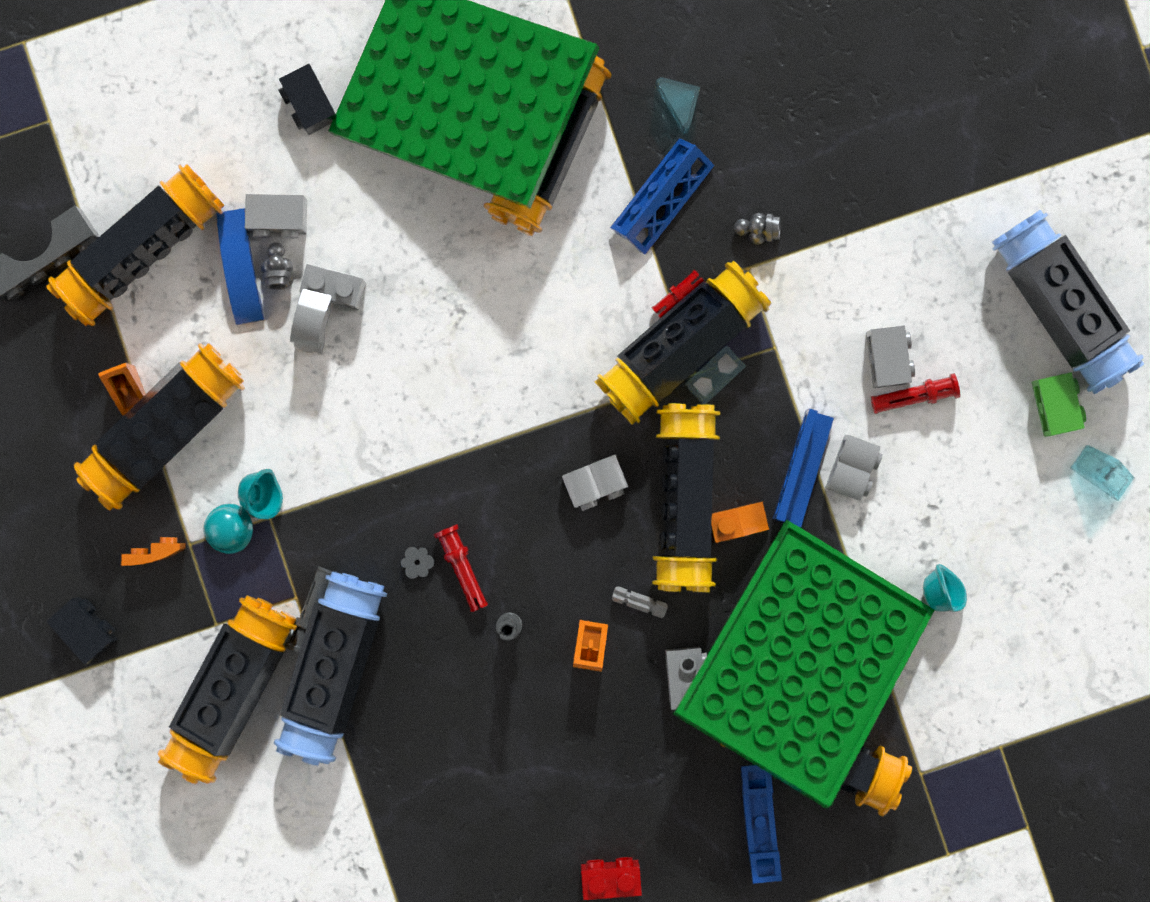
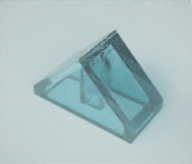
M660 77L656 80L655 88L684 135L689 132L700 87Z
M1089 445L1084 447L1070 467L1116 501H1119L1135 478L1120 460Z

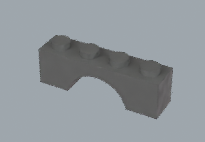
M73 206L51 221V242L46 251L39 257L29 261H17L3 253L0 254L1 300L13 301L24 294L23 289L31 284H40L48 278L47 273L55 268L62 269L68 265L67 262L69 260L72 261L71 258L85 250L99 237L80 208Z

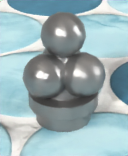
M756 213L752 215L750 222L746 219L736 221L734 231L739 236L749 234L751 242L757 245L764 243L765 240L766 242H772L773 239L780 240L781 218L774 217L773 214H767L766 217L762 213Z
M271 243L267 249L269 258L261 264L263 281L266 282V288L286 289L292 280L293 263L290 259L282 258L285 249L281 243Z

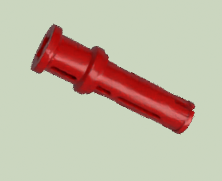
M952 373L947 378L935 381L927 379L920 386L871 396V404L874 414L926 401L928 404H935L937 400L953 396L955 399L960 398V387L955 373Z
M456 524L435 533L434 537L439 539L445 552L444 560L447 563L451 562L470 606V611L473 612L478 610V605L474 598L477 599L480 608L487 606L488 603L466 557L469 550L467 546H463L457 532L459 527Z

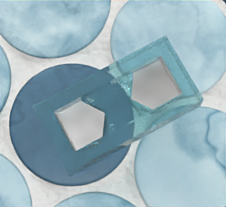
M726 345L685 386L705 405L740 373L746 365Z

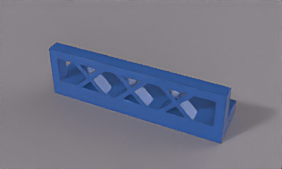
M679 138L610 228L619 236L627 239L639 252L645 255L715 165L696 145ZM698 159L703 165L696 174L691 175V166ZM683 182V191L679 196L673 197L675 186ZM666 205L663 217L656 219L658 208ZM648 227V236L641 244L636 237L643 228Z
M810 408L805 410L772 518L781 522H785L787 519L798 527L802 526L834 420L833 417L817 413V410Z

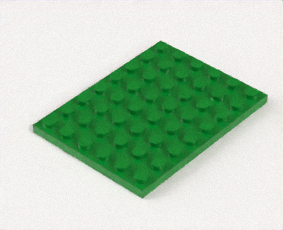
M385 0L336 112L337 118L333 119L328 132L358 145L521 206L531 208L600 48L596 43L469 0Z
M786 519L673 714L827 809L831 806L935 610Z

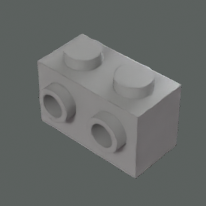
M700 647L665 650L671 710L677 708L707 656V653H701Z

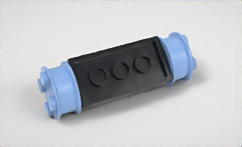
M1039 210L992 241L995 246L992 249L993 251L999 250L1008 264L1006 270L1012 269L1008 272L1009 276L1074 371H1080L1089 384L1087 391H1092L1093 394H1096L1106 387L1111 388L1122 381V376L1127 372L1132 373L1143 366L1142 359L1144 357L1142 354L1137 355L1127 341L1130 337L1127 334L1130 332V329L1068 237L1064 235L1059 238L1062 236L1061 233L1055 234L1045 219L1048 214H1043Z
M332 572L331 576L326 575L325 577L329 581L324 598L318 599V603L314 604L281 709V720L285 722L280 739L274 740V745L277 746L276 752L287 756H293V754L302 756L303 762L316 766L319 763L330 764V762L336 761V756L333 755L337 739L343 738V733H345L380 617L376 614L382 597H387V593L383 592L385 586L370 581L364 582L359 580L358 577L346 573Z

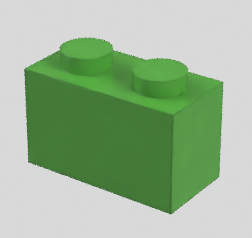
M1072 372L1031 382L1044 437L1085 428L1086 412L1084 407L1079 405L1077 395L1080 393L1078 380L1073 378Z

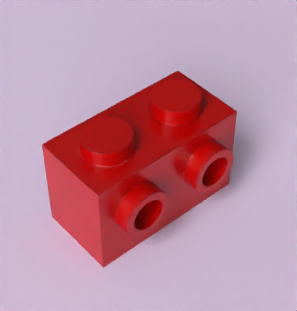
M622 857L615 859L616 862L604 863V860L596 859L587 861V864H581L583 900L642 896L639 861L633 860L631 857Z

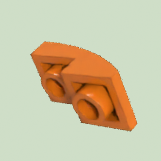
M160 537V543H151V554H148V548H131V554H122L121 566L148 564L167 559L185 550L186 543H177V537Z

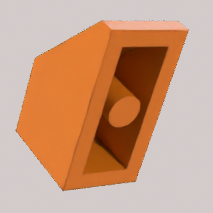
M763 502L712 513L711 536L713 543L769 530Z

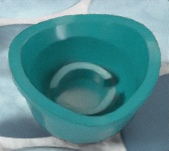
M262 469L259 472L250 473L243 477L239 483V503L244 510L248 511L255 518L271 519L279 513L282 507L283 493L271 469Z
M223 504L209 513L204 522L203 532L207 542L215 550L232 554L243 550L249 544L253 534V523L248 512L241 506Z
M937 564L935 570L924 579L923 593L931 608L939 612H957L964 609L967 603L966 589L962 581L951 570L942 564Z

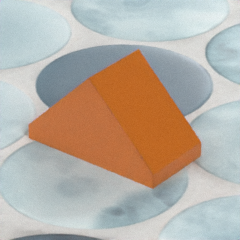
M123 363L99 373V378L122 416L146 395L134 365Z
M580 620L573 667L602 672L608 624Z

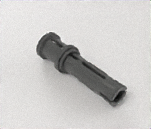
M317 567L300 617H297L294 623L297 629L293 630L290 641L286 642V648L300 652L314 604L318 603V599L324 598L329 582L325 577L326 575L331 576L333 571Z
M504 613L496 622V631L503 640L516 638L522 630V621L515 613ZM506 624L513 627V631L511 633L508 630L504 631L503 626Z

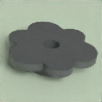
M409 547L406 549V558L401 560V566L406 568L405 573L407 577L412 579L418 575L426 577L428 569L434 566V559L432 556L427 555L428 551L426 548L417 549ZM416 560L420 561L419 565L415 564Z

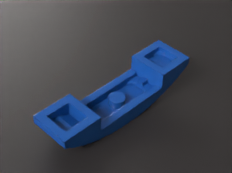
M245 208L224 211L223 214L216 213L224 275L236 325L263 321L265 318L255 276L249 241L250 233L245 229Z
M756 765L741 766L743 806L752 882L754 884L782 881L776 838L771 774Z

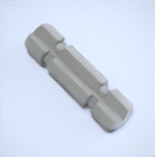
M619 586L614 589L612 595L614 602L620 604L624 602L626 606L646 613L652 612V615L660 618L665 616L668 605L662 601L657 600L655 602L653 598L633 591L631 593L627 592V589Z

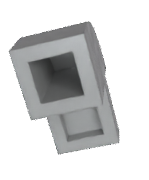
M303 289L295 311L290 334V342L294 343V347L307 353L316 352L322 354L325 345V328L331 313V296Z

